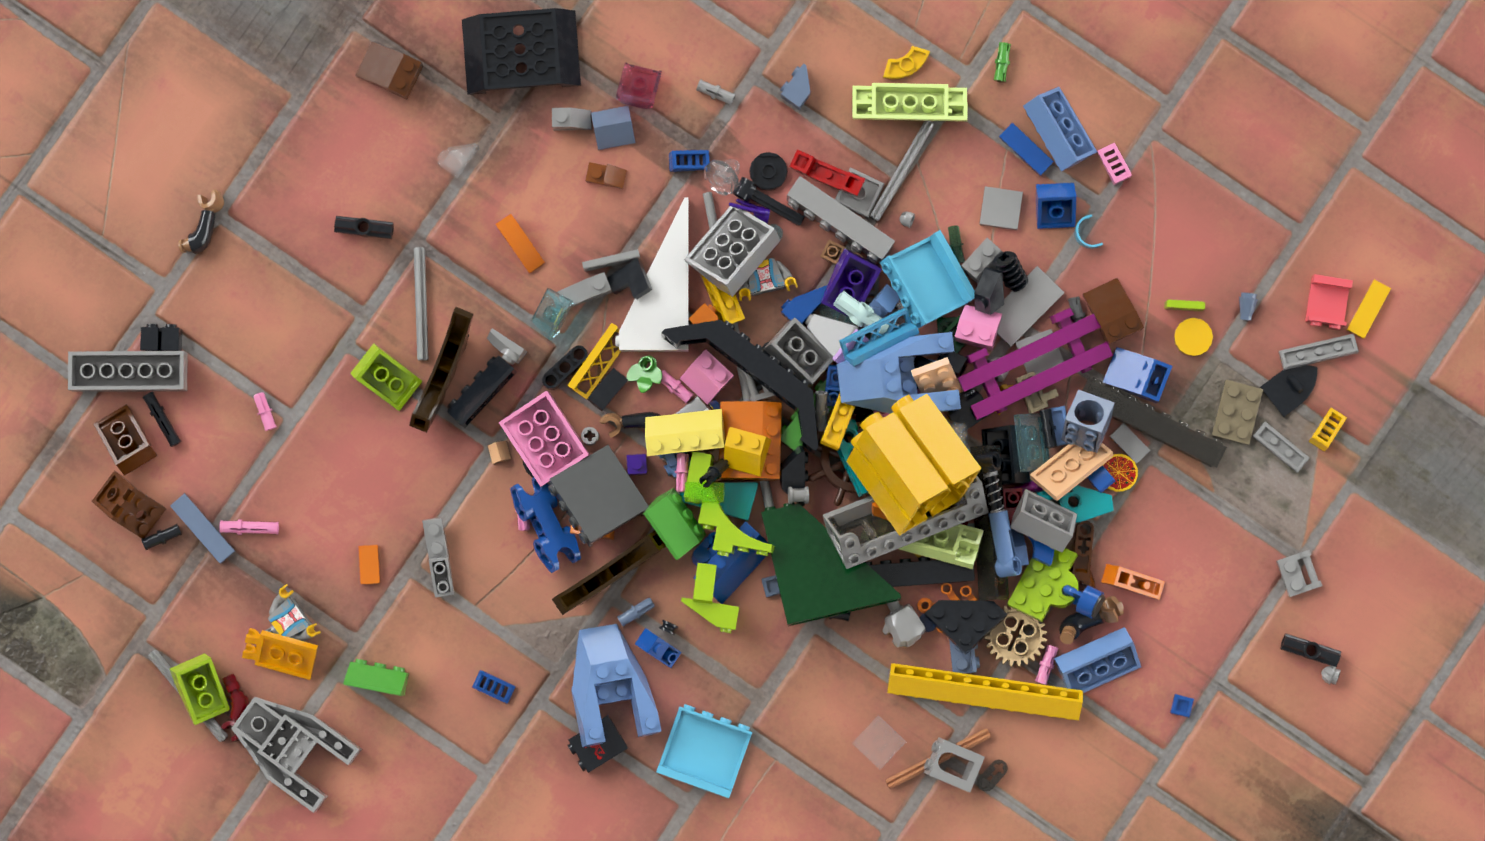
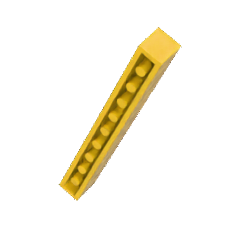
M891 663L887 693L894 695L926 698L935 701L939 700L1011 712L1016 711L1065 718L1068 720H1079L1083 704V690Z

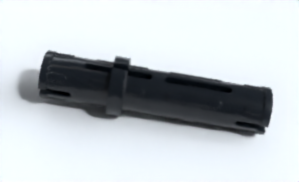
M154 392L143 396L142 398L151 411V417L154 416L170 447H174L182 442L167 418L164 407L156 399Z

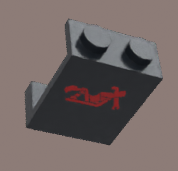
M609 715L601 719L606 742L582 748L580 733L568 740L570 744L567 746L573 755H578L580 760L577 762L583 771L587 770L589 773L628 749L627 744Z

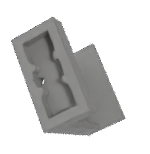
M938 737V740L932 745L931 751L933 752L930 759L928 758L924 764V773L962 790L971 792L985 757ZM949 752L969 760L962 778L947 773L939 767L938 761L942 754Z

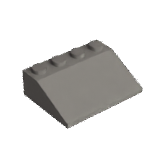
M730 206L684 260L717 288L733 297L781 240L775 228L745 210Z

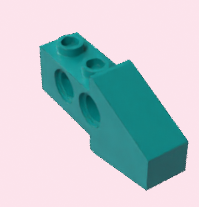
M1078 485L1058 500L1060 506L1077 514L1075 523L1114 511L1112 495ZM1045 491L1037 492V495L1045 499H1053ZM1069 497H1075L1078 500L1076 507L1069 506Z

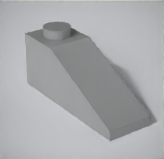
M605 272L555 292L552 296L558 312L612 293Z

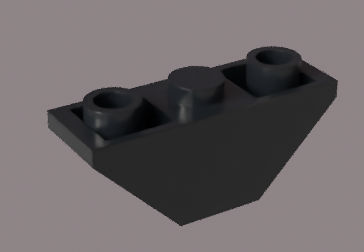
M798 446L780 464V485L787 494L788 487L802 489L805 487V482H808V470H805V463H808V452H805L803 446ZM797 502V503H799L802 507L805 506V503H804V502Z

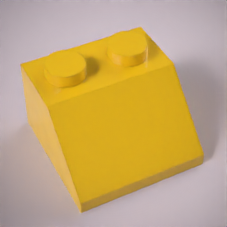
M730 427L724 445V460H728L729 468L761 477L771 439Z

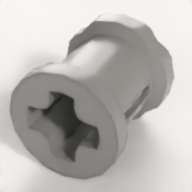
M587 427L583 429L581 438L587 445H594L599 440V434L593 427ZM589 431H591L592 434L595 435V437L592 438V441H589L588 438H585V435H588Z
M788 487V503L804 502L808 504L809 488L793 489Z

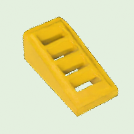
M1330 408L1309 442L1322 451H1326L1347 417ZM1329 417H1333L1334 419L1339 421V423L1337 424L1336 422L1329 419ZM1325 423H1327V424L1331 425L1332 427H1334L1335 430H1333V429H1331L1330 427H1328L1327 425H1325ZM1321 429L1330 434L1331 436L1329 437L1328 435L1321 432Z

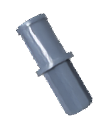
M647 598L636 606L632 605L631 609L618 615L617 618L624 627L636 618L640 619L641 615L654 608V603L650 598Z

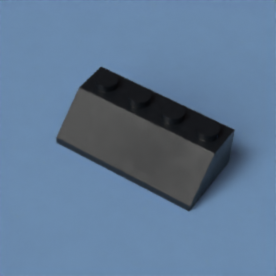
M499 355L497 357L493 356L486 364L488 367L483 372L480 370L473 379L475 381L471 386L467 384L460 393L462 395L458 400L454 398L447 406L449 408L447 412L464 428L471 423L517 373Z

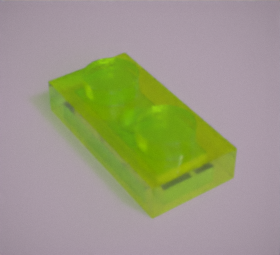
M685 482V502L724 503L725 483H712L708 488H705L703 485L706 482L702 484L700 482Z

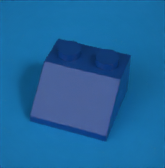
M1074 183L1036 184L1037 229L1075 227L1077 196Z

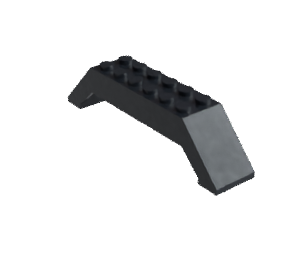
M716 320L667 328L661 332L662 338L676 349L680 345L709 344L798 413L801 430L799 443L813 454L817 452L818 439L813 390L811 389L812 386L804 379L802 381L798 380L794 371L788 367L785 370L780 366L781 362L774 356L768 357L765 354L766 350L758 344L754 346L750 343V338L743 332L738 334L734 329L735 326L727 320L725 322Z

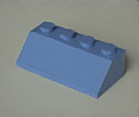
M1060 87L1042 93L1023 105L1028 117L1036 127V131L1040 134L1046 148L1050 151L1061 171L1073 167L1097 153L1096 148Z
M1125 627L1054 658L1066 688L1083 690V693L1141 668L1134 642Z

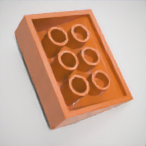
M721 401L720 409H722L725 440L730 427L771 439L761 477L728 468L721 474V478L773 482L779 480L782 403ZM719 448L718 461L724 459V448Z

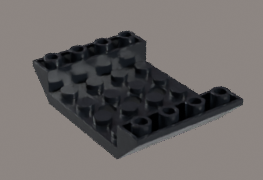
M559 8L478 14L462 19L467 95L487 94L486 91L552 85H562V87L581 86L575 10ZM516 26L524 28L522 35L518 36L513 33ZM517 45H524L526 47L523 54L515 52ZM518 64H525L527 70L524 73L517 72L516 67Z

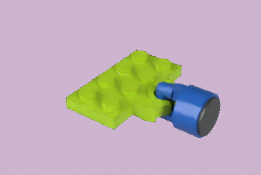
M1066 548L1063 552L1054 549L1051 566L1031 558L1007 605L1043 622L1051 606L1066 608V606L1072 603L1076 605V612L1092 619L1100 611L1105 595L1104 592L1089 585L1083 592L1079 591L1078 581L1075 575L1070 572L1078 556L1077 553Z

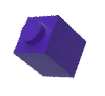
M646 454L627 455V471L629 476L648 475Z

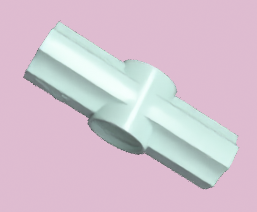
M845 291L840 293L834 302V306L848 315L850 320L859 327H867L883 319L875 314L868 304L857 301ZM889 325L881 326L879 333H885Z

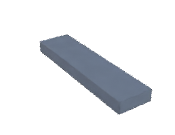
M185 493L170 505L220 564L235 552L232 546Z

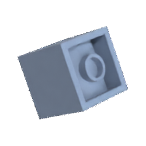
M1078 390L1065 418L1061 440L1070 445L1082 447L1087 451L1098 453L1111 423L1115 403ZM1079 421H1090L1095 425H1085Z

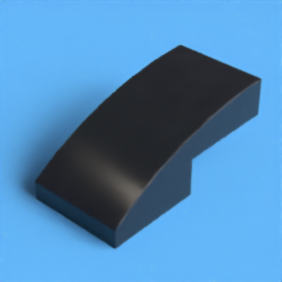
M613 368L587 400L600 411H603L628 382V379Z

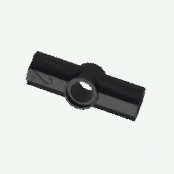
M336 216L334 224L335 233L360 235L362 237L392 239L394 231L393 222L369 220L366 218ZM363 223L369 224L366 232L359 230L360 225Z
M1286 633L1281 642V650L1333 667H1337L1341 657V651ZM1309 645L1315 648V653L1312 656L1306 652V648Z

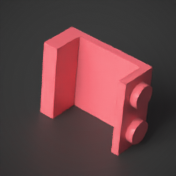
M1313 275L1305 322H1310V326L1321 327L1322 324L1329 325V329L1340 330L1341 327H1345L1347 324L1344 320L1349 289L1352 288L1353 280Z

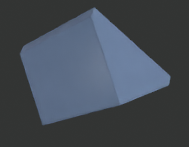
M629 106L591 113L598 150L636 143Z

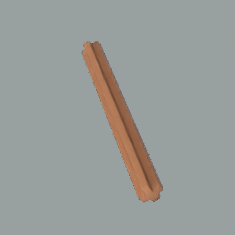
M983 729L956 743V745L970 749L991 738V734L988 729ZM949 752L944 753L940 756L938 764L956 755ZM927 759L886 779L888 788L892 789L925 771L924 764Z

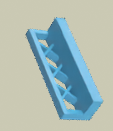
M903 308L839 340L844 359L851 365L856 366L899 342L919 334L918 326L911 323L908 310ZM903 315L905 323L899 326L895 325L898 317ZM889 325L885 333H879L881 326ZM873 333L869 341H862L865 334ZM856 341L854 348L848 351L846 344Z

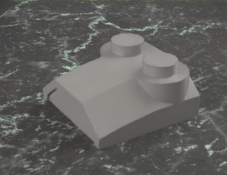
M493 328L490 330L487 339L496 349L504 354L502 358L512 365L515 362L519 364L527 354V351Z

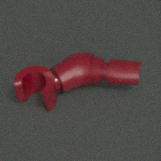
M234 674L222 678L228 694L231 693L232 695L230 696L232 701L230 703V718L232 719L221 726L223 729H229L230 726H233L250 703L247 695L245 696L243 691L239 690L241 686ZM236 734L231 737V742L239 741Z

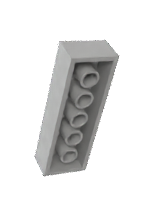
M799 176L787 194L788 205L796 211L799 208L804 212V216L810 221L815 219L820 223L819 226L827 232L831 230L836 234L835 237L843 243L847 241L852 245L851 248L859 254L862 251L867 255V259L875 264L877 262L880 264L894 246L895 240L801 176Z
M185 351L68 352V390L72 392L187 391L188 353Z

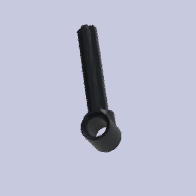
M745 177L740 179L733 192L736 197L746 202L751 199L798 226L802 224L805 218L803 215L757 190V184Z

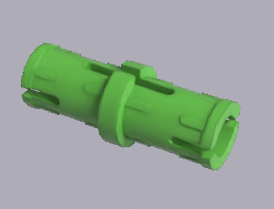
M999 42L997 59H995L994 81L1006 82L1007 68L1010 65V43Z

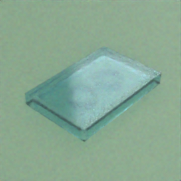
M1040 413L1014 415L1020 472H1034L1050 459L1049 449H1045L1043 432H1041L1042 422Z

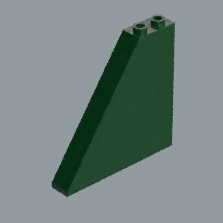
M785 503L783 507L777 509L776 506L767 507L764 509V512H761L768 544L775 546L771 557L788 627L901 600L900 593L865 562L846 569L826 527L799 503Z

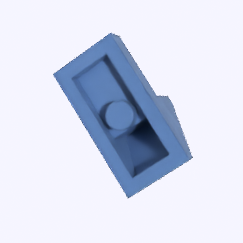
M886 284L868 305L874 310L875 314L884 318L888 312H892L900 298L897 292Z

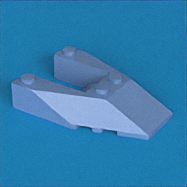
M952 332L909 337L856 366L851 365L847 360L838 363L837 373L841 403L891 414L893 413L891 410L893 404L904 396L910 395L915 401L928 394L940 412L961 409L959 390L917 394L916 382L911 370L915 369L913 360L915 356L953 352Z
M612 624L579 630L571 692L582 748L606 742L599 705L631 700L638 737L661 732L658 711L647 678L618 625Z

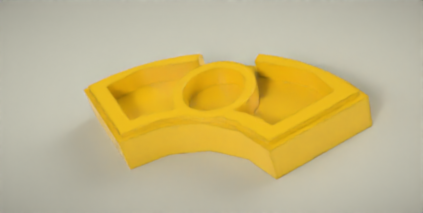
M912 46L904 57L888 59L883 78L901 79L914 74L924 65L930 51Z

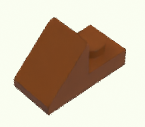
M589 162L585 181L623 189L627 170L610 164L606 166Z

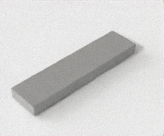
M1354 334L1280 350L1278 353L1283 370L1357 354L1359 351Z

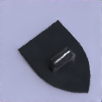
M1305 365L1282 370L1260 388L1263 389V392L1281 415L1285 417L1310 396L1317 380V367Z

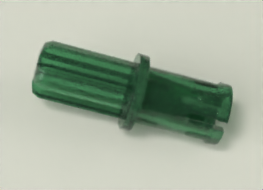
M959 226L948 227L949 246L958 262L963 263L965 262L962 248L964 243L961 242Z

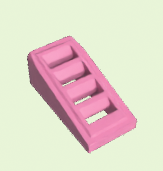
M1115 143L1097 151L1113 185L1132 176ZM1111 150L1114 151L1113 154L1107 157L1104 156V153H1107ZM1117 157L1118 160L1108 163L1107 160ZM1120 163V167L1112 170V166ZM1121 170L1124 171L1123 174L1115 176V173Z

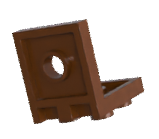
M115 470L92 500L109 518L142 539L147 536L166 510L163 505L135 488ZM143 510V515L136 518L137 513Z

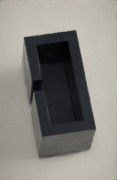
M146 324V327H141L140 350L182 351V329L177 328L176 324H166L162 328H159L158 324Z

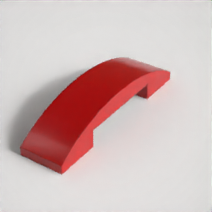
M800 150L796 151L789 166L818 182L854 196H858L866 180L849 171L846 172L822 162Z

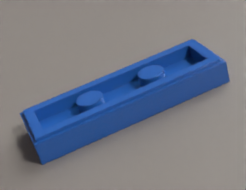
M1013 123L999 136L1039 176L1054 162Z

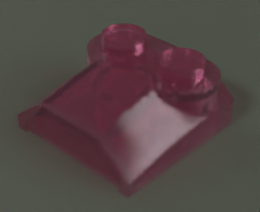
M625 62L616 99L625 105L642 109L653 108L662 71L643 68Z

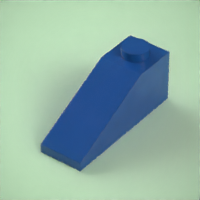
M828 285L794 297L792 300L788 299L781 306L783 309L781 314L789 321L796 318L803 324L810 314L822 304L821 300Z

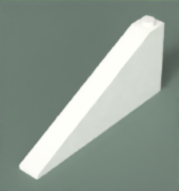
M688 197L684 198L647 273L652 290L638 300H634L619 330V336L615 337V346L619 347L621 352H688V345H680L676 349L664 340L661 335L664 329L688 325V263L684 260L688 255Z

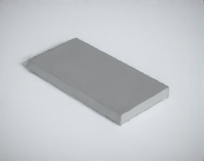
M1038 266L1027 276L1028 284L1026 287L1017 292L1012 291L1004 299V305L995 311L1002 314L997 335L1010 347L1065 293Z

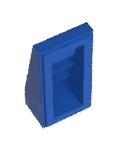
M709 150L671 151L669 153L670 172L709 170ZM699 155H702L703 165L699 163ZM684 156H687V165H684ZM692 156L695 158V165H692ZM676 157H679V165L676 163Z
M480 670L472 688L508 704L516 686ZM485 676L487 677V680L482 688L480 687V684L483 680V677ZM494 680L490 691L486 690L490 681ZM498 683L502 684L498 693L495 694L494 691ZM505 686H507L509 688L505 694V697L503 698L501 697V694Z

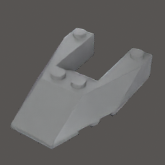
M254 697L231 728L243 746L248 750L255 763L260 767L264 776L313 813L317 812L328 796L297 774L296 771L317 743L347 765H351L362 750L354 742L314 715L258 697Z

